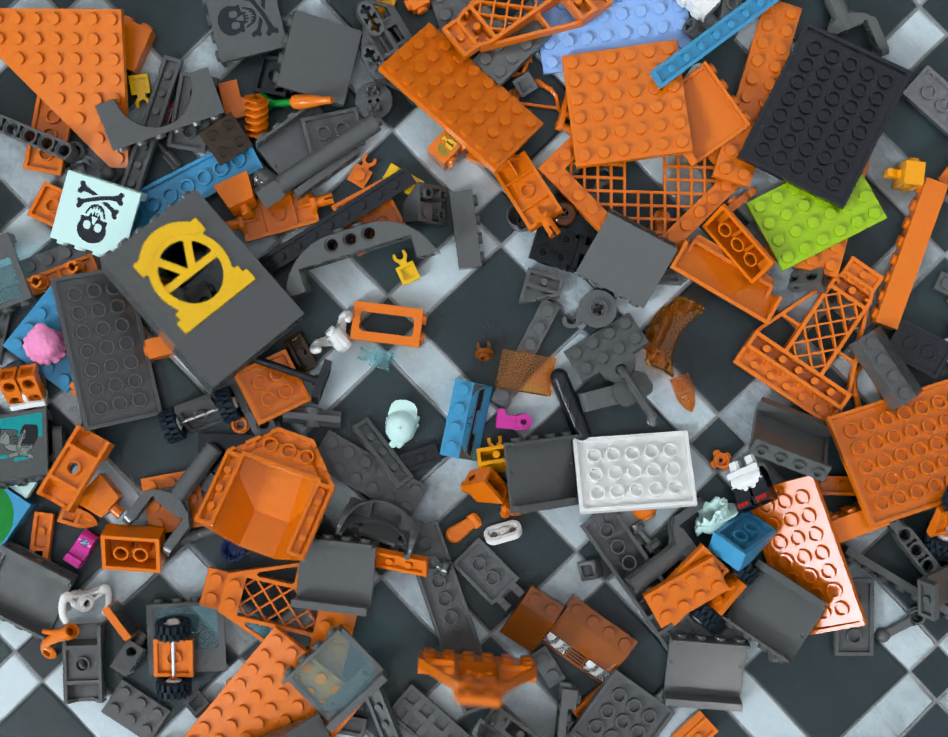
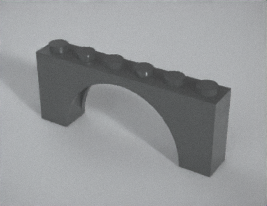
M208 67L189 73L192 84L189 105L185 112L170 124L158 127L141 125L127 117L119 108L115 99L95 105L112 150H118V153L129 150V145L136 143L137 146L148 143L147 139L155 137L156 140L164 138L169 131L173 130L175 134L184 131V126L192 124V127L204 124V119L210 118L213 121L221 118V114L225 112Z

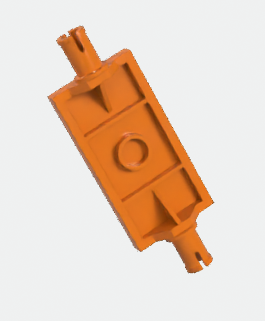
M525 150L518 155H513L494 175L529 231L532 233L543 226L548 236L554 238L555 235L552 229L556 235L560 233V229L553 221V218L564 211Z
M289 191L285 194L284 198L267 209L261 200L257 199L258 205L252 208L254 215L250 219H243L242 215L239 214L236 216V219L225 221V223L232 231H243L245 241L248 243L313 225L320 220L318 208L335 204L332 192L317 197L311 192L298 201Z

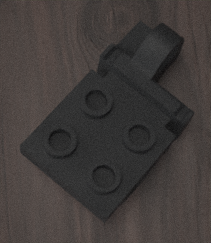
M539 227L528 258L547 266L566 270L567 272H576L580 256H585L594 239L584 234L576 235V232L558 227L560 229L558 235L552 229L555 237L550 238L544 227Z

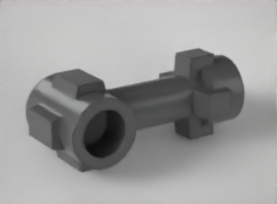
M638 520L630 526L633 535L638 534L646 544L643 547L646 554L649 556L654 555L660 550L662 544L656 537L651 539L644 531L645 525L643 522L640 523Z

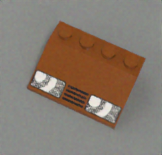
M573 593L565 603L564 609L555 623L541 640L546 646L600 684L604 682L613 668L617 669L638 642L634 636Z

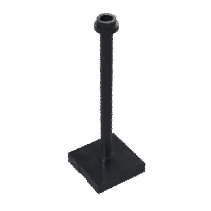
M260 356L253 361V363L311 382L315 386L311 395V403L319 405L331 372L332 361L324 359L319 375L315 374V376Z

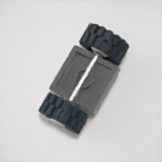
M228 386L214 392L215 398L210 394H206L158 412L159 426L162 428V434H164L167 442L174 444L187 438L186 430L191 434L221 422L228 424L242 419L241 407L231 387Z

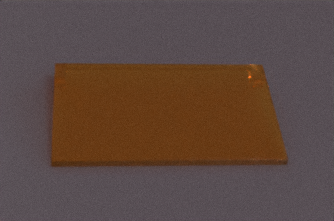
M502 348L495 387L550 397V374L554 370L556 358Z

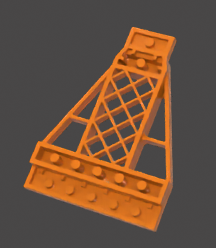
M471 0L457 18L442 27V32L464 60H466L477 51L482 53L581 28L609 9L613 2L612 0H542L544 2L537 6L538 0H535V7L525 6L524 0L521 1V5L510 4L511 0H508L507 3L497 2V0ZM558 3H561L576 21L550 27L541 15ZM484 6L493 7L492 14L481 13V10ZM495 8H505V16L495 15ZM509 9L520 10L519 17L508 16ZM523 11H529L526 15L522 17ZM484 19H491L490 27ZM493 20L504 21L503 28L492 27ZM534 20L539 21L544 27L542 30L511 37ZM507 22H514L506 28Z
M851 256L839 272L838 278H830L828 280L826 293L818 294L817 291H810L771 318L768 325L782 317L795 326L794 332L784 347H781L760 333L762 329L768 326L763 323L752 331L732 363L811 416L825 421V418L838 414L852 396L851 391L858 363L854 353L851 359L841 352V348L858 323L859 328L856 340L864 335L868 311L872 304L874 292L885 277L854 256ZM815 293L818 294L800 323L786 315L787 312ZM836 295L838 306L829 308L827 296ZM842 299L849 304L843 305ZM822 300H824L825 309L816 310ZM852 306L854 317L845 318L843 307ZM839 308L841 319L832 321L830 310ZM826 311L828 322L818 323L816 312ZM813 315L814 325L806 326ZM851 319H852V321L850 322V324H849L848 327H847V325H846V320H851ZM842 321L844 333L834 334L832 323ZM828 324L830 335L821 337L819 326ZM815 327L817 338L808 339L806 328ZM802 332L804 340L795 342ZM840 335H842V336L840 337V339L838 340V342L836 343L835 336H840ZM831 337L833 349L824 350L822 339ZM818 340L820 351L810 353L808 342ZM805 343L806 354L797 355L795 344ZM831 351L828 357L825 359L824 352ZM820 353L822 365L813 366L811 355ZM837 355L851 364L846 389H843L824 376ZM807 356L808 364L800 360L798 357Z
M299 561L230 571L209 566L199 604L200 606L217 609L219 613L261 642L265 637L246 625V622L271 628L277 625L285 632L309 636L311 639L308 651L312 650L311 647L317 640L320 639L322 641L326 637V632L332 626L336 628L341 624L352 635L357 615L318 611L315 619L310 609H306L297 615L285 594L293 589L297 593ZM298 567L293 582L258 574L264 571ZM256 580L261 590L252 595L247 585ZM261 581L267 582V583H271V584H269L268 586L264 587V586L262 585ZM276 585L280 594L271 599L266 590ZM280 586L288 587L289 589L283 592ZM245 588V590L249 594V597L241 601L243 590ZM264 592L268 601L259 606L254 597ZM282 596L287 606L278 610L273 601ZM252 599L256 609L247 613L242 604ZM271 604L275 613L266 618L261 609ZM239 606L244 614L238 613ZM290 608L294 617L285 622L280 613ZM259 611L263 618L254 617L250 615ZM308 612L313 621L303 626L299 617ZM278 615L282 623L270 619ZM297 620L301 627L289 625V623ZM314 624L313 630L307 629ZM339 633L316 657L342 677L350 643Z
M424 648V650L419 652L417 673L429 674L453 690V697L457 699V704L500 708V703L503 701L505 693L526 682L536 683L537 664L535 659L527 655L513 658L511 654L493 656V653L482 652V655H476L473 651L455 653V650L443 649V652L435 651L434 648Z

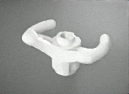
M344 310L340 313L336 326L332 325L325 332L326 336L317 338L311 343V353H321V347L333 346L342 353L350 348L353 342L346 333V322L350 323L352 321V311Z
M101 584L91 590L75 589L71 592H64L60 596L58 604L59 617L63 624H68L70 621L66 613V604L68 602L80 612H87L93 607L94 601L105 594L103 609L110 605L113 600L110 586L108 584Z

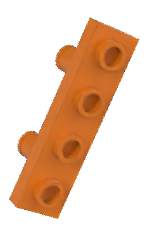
M90 253L33 275L26 280L31 293L39 296L44 294L51 286V278L97 271L100 268L95 255Z

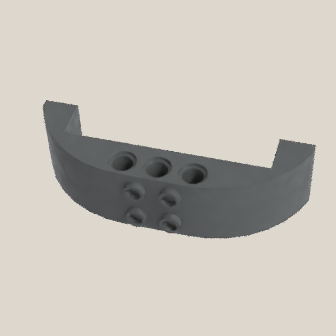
M390 221L355 223L351 229L339 228L334 230V234L319 239L301 253L290 271L286 293L290 298H299L314 293L307 272L309 270L408 239H412L417 258L425 259L441 253L439 248L426 235L410 226ZM374 230L375 236L370 239V232ZM356 236V242L352 245L351 240ZM335 242L338 243V247L336 250H334L333 248Z

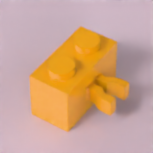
M907 158V160L894 166V169L887 168V170H884L883 178L893 179L892 189L903 191L915 190L924 184L926 162H920L919 158Z
M498 436V443L495 446L492 444L491 438H487L489 447L476 449L478 467L491 466L496 473L506 472L502 437Z

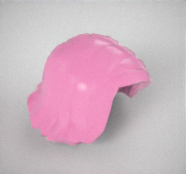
M37 323L23 339L24 344L22 347L25 349L27 357H30L33 362L36 361L39 365L45 364L49 366L51 363L56 364L67 354L62 331L49 328L43 323Z

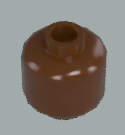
M562 201L559 202V205L564 212L553 218V221L558 227L564 228L574 222L577 213L576 208L570 202Z

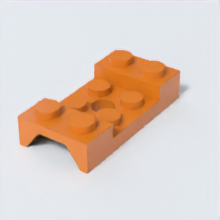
M77 424L36 493L58 504L66 511L75 513L84 498L83 492L101 462L106 461L115 445L91 431H84V427ZM77 463L79 469L76 473L72 474L70 467L72 464Z

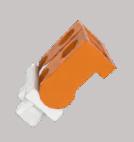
M37 363L21 365L19 369L17 366L0 369V389L6 401L10 404L11 411H28L33 407L36 409L47 408L48 391L45 389V385L38 373Z

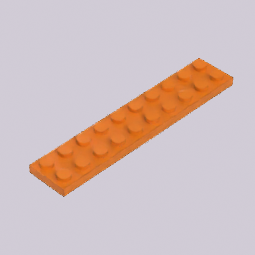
M778 1L759 15L735 95L740 102L738 105L739 109L742 112L745 110L750 116L751 120L749 123L751 125L720 147L711 177L744 188L750 187L755 167L737 159V156L787 61L802 8Z

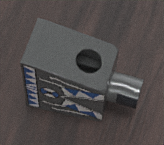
M139 631L135 639H128L110 667L125 677L133 675L148 650V647L145 646L147 634ZM132 648L136 649L135 655H133L131 652Z

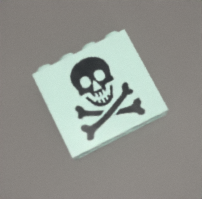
M68 170L50 237L57 239L56 243L68 245L69 243L75 245L74 249L86 251L87 249L93 251L92 255L102 257L108 250L113 251L116 249L121 240L131 237L140 201H146L148 194L79 171Z

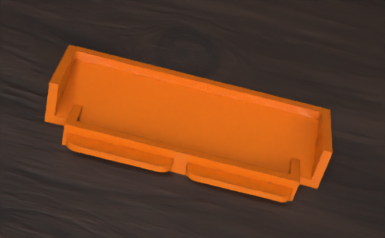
M701 235L691 238L690 242L680 240L678 251L669 265V268L768 325L783 299L781 296L771 294L774 288L772 277L766 274L751 284L717 244Z

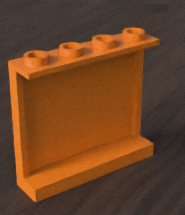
M706 61L683 79L693 153L683 155L691 167H694L751 125L749 123L751 118L745 110L742 112L739 109L738 105L740 102L734 94L732 96L729 95L727 92L729 87L723 79L719 80L715 75L718 73L712 63L708 65Z

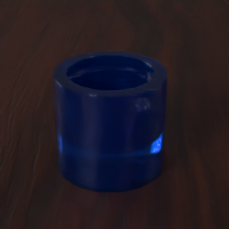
M227 539L220 546V553L223 559L234 564L246 556L248 549L239 547Z

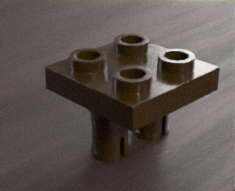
M229 112L198 132L220 166L253 146L232 112Z

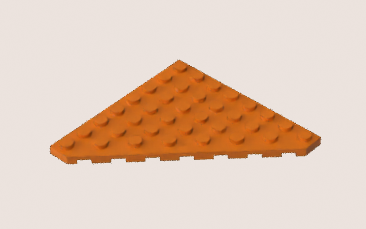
M0 8V58L110 168H126L131 155L130 149L118 153V150H112L95 107L97 104L115 99L122 112L129 117L124 9Z

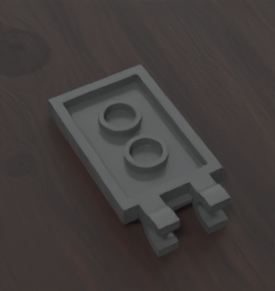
M480 537L453 562V566L491 605L497 602L507 611L512 604L504 597L511 590L519 598L525 593V590L516 583L519 577Z

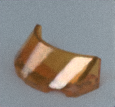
M678 296L674 298L673 303L667 307L663 306L656 313L645 335L650 344L644 348L647 356L645 361L648 366L672 378L674 377L672 359L675 344L688 323L705 311L702 305L695 300Z

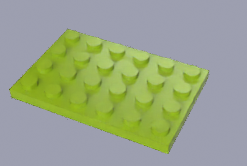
M861 174L843 210L788 183L745 204L782 272L887 219L863 174Z

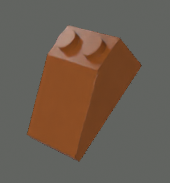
M530 583L500 632L530 652H533L564 609V605Z

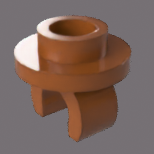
M487 341V347L481 348L480 343L477 342L475 357L480 361L490 360L494 356L491 343Z

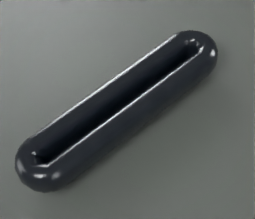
M561 368L554 369L550 374V381L572 435L579 434V437L576 439L586 440L590 437L591 431L568 373Z

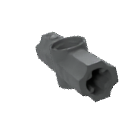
M298 407L283 414V423L303 424V426L308 427L325 426L341 428L342 412L322 410V408Z

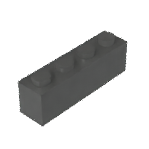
M472 190L449 192L459 271L482 268V263H485L484 251L480 252L479 244H483L482 233L477 231V225H480L479 213L475 214L474 206H478L477 194L473 195Z

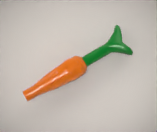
M264 92L260 93V95L269 100V111L274 107L291 106L293 109L300 110L334 103L333 96L296 94L287 99H272Z

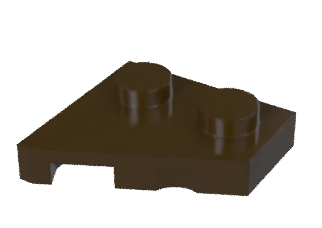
M302 331L284 340V349H286L297 370L308 372L320 365L316 356L311 353L310 345Z

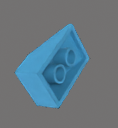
M750 511L747 513L741 512L714 531L708 550L732 568L740 571L752 562L777 534L778 530Z

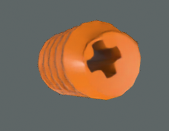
M258 94L245 95L244 100L247 102L244 104L246 108L244 114L247 117L244 118V121L247 124L244 125V128L248 130L246 135L257 138L264 132L267 134L269 132V100Z

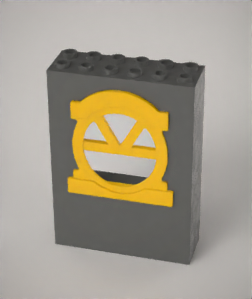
M194 189L192 192H185L180 197L181 200L176 204L174 202L169 204L161 215L156 214L149 220L150 223L148 225L137 228L132 237L121 240L116 249L105 252L101 259V269L205 390L212 395L301 322L304 312L201 194ZM182 241L188 268L163 260L160 256L168 246ZM192 241L199 242L211 249L207 255L196 263ZM218 257L223 268L224 278L219 292L213 298L202 303H187L176 299L170 294ZM158 267L181 275L168 285L163 286L159 279Z

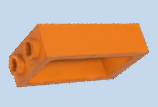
M355 301L350 339L420 348V344H424L425 333L421 332L422 325H426L427 314H424V309ZM363 312L411 317L414 319L413 334L411 336L362 331Z

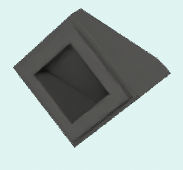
M599 557L577 562L582 581L599 579L604 576Z

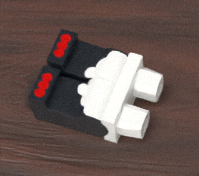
M753 454L744 457L747 465L745 467H742L741 461H734L729 464L730 474L727 475V478L730 481L731 489L737 501L735 504L737 512L747 513L761 507V505L778 499L765 463H760L758 457Z

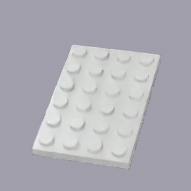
M688 430L588 437V439L583 441L576 438L572 440L580 514L697 506Z

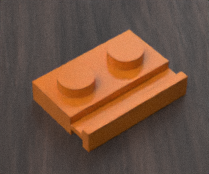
M698 709L671 734V737H713L719 731Z

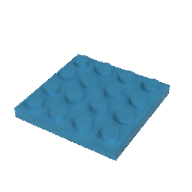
M51 286L2 345L26 364L37 363L36 361L33 362L30 357H27L25 349L22 347L24 337L27 336L28 332L37 323H43L49 328L61 331ZM67 354L56 364L51 363L47 366L37 363L39 371L45 378L65 393L68 392L71 388L69 385L73 379Z

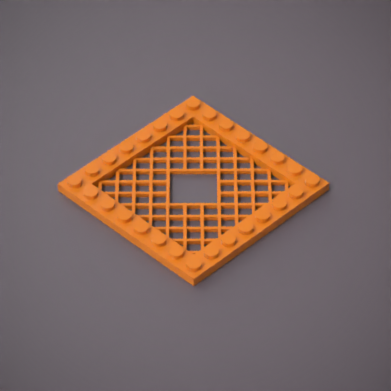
M572 136L537 168L546 180L576 208L597 232L608 213L602 206H609V209H613V206L623 207L624 216H626V207H636V217H628L629 219L636 220L639 224L640 221H650V230L652 231L653 221H663V231L654 232L663 234V237L676 244H679L680 240L688 238L740 187L719 179H706V169H714V166H706V158L703 160V166L695 165L691 167L690 164L680 165V155L683 154L676 155V165H666V156L663 157V191L626 190V162L601 165L609 166V176H599V166H596V176H586V168H583V175H572V165H576L573 162L575 156ZM719 149L706 157L714 166ZM613 167H623V177L613 176ZM666 168H676V178H666ZM680 169H689V178H680ZM693 169H703V179H693ZM576 179H583V187ZM586 179H596V189H586ZM599 179L609 180V189H599ZM613 180H623V190H613ZM666 181L676 182V191H666ZM680 182H689V192H680ZM693 182H703V192H693ZM706 183H715L706 192ZM588 192L596 193V200ZM599 193H609V203H599ZM613 193H623V203H613ZM626 194H636V204L626 203ZM640 194H649V204H640ZM653 194L663 195V204H653ZM666 195H676V205L666 204ZM680 195H689V205H680ZM693 195H695V196H702V197L693 205ZM640 207H649L650 217H640ZM653 208H663V215L665 217H653ZM666 208H676V218H666ZM680 208L689 209L680 217ZM666 221H675L666 231Z

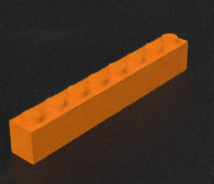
M926 177L924 178L923 186L914 190L916 195L909 203L908 210L910 211L908 217H905L903 220L902 234L897 237L895 243L897 246L896 251L892 253L889 259L891 265L883 276L885 277L883 279L884 284L877 293L876 299L878 301L876 307L874 306L870 312V323L889 330L898 329L947 192L948 184Z

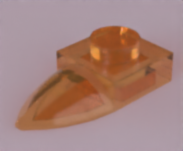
M689 373L670 379L678 402L686 410L693 412L695 389Z

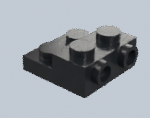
M262 54L253 91L255 93L264 92L266 95L278 99L291 98L292 95L298 94L284 88H274L275 82H272L275 70H279L278 57Z

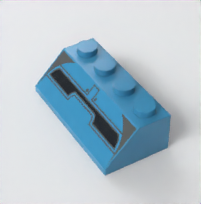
M455 379L440 455L477 461L476 449L481 446L493 386Z

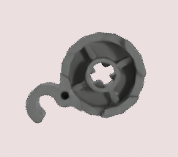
M590 291L579 302L578 311L574 314V324H569L567 318L562 317V325L566 329H574L580 322H583L585 325L595 329L603 328L612 323L616 317V301L606 291ZM595 304L602 307L601 314L593 312L592 309L595 308Z

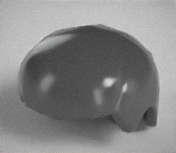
M511 205L506 214L510 227L517 232L529 231L514 205Z

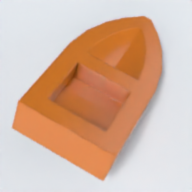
M79 506L75 513L68 512L61 507L57 522L77 528H90L98 525L97 520Z

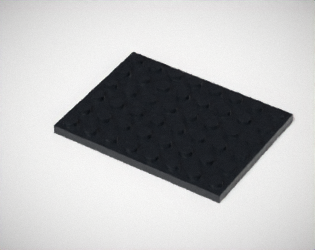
M806 22L737 159L843 210L913 72Z

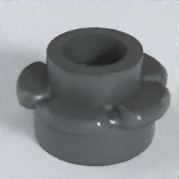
M447 558L439 560L436 571H439V576L449 575L452 561H449Z

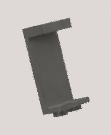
M948 564L917 579L919 616L932 621L940 619L939 607L948 603Z

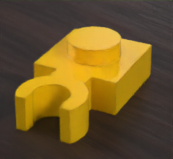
M149 73L128 76L131 95H137L138 98L135 104L137 108H141V101L145 100L148 104L149 98L147 93L152 92Z
M402 250L403 258L399 260L393 254V260L400 265L395 269L403 286H406L421 277L413 260L407 263V253L405 250Z

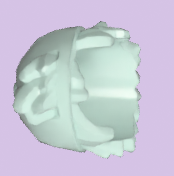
M395 400L391 404L385 422L386 434L391 440L389 442L391 448H401L414 437L416 429L419 427L420 416L417 415L416 405L411 401Z
M717 496L710 502L705 501L703 508L698 511L699 516L695 520L694 530L696 536L698 537L702 532L713 535L714 531L729 522L730 519L736 517L739 512H737L735 504L728 503L725 497L720 499Z

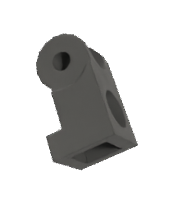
M815 268L812 271L796 270L791 272L788 289L796 293L803 291H817L818 294L826 293L829 279L825 275L823 268Z

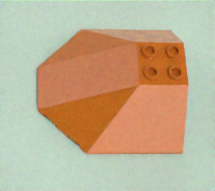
M277 427L267 434L258 435L246 440V443L236 447L232 446L226 450L194 521L239 547L272 559L304 561L334 493L335 486L314 439Z

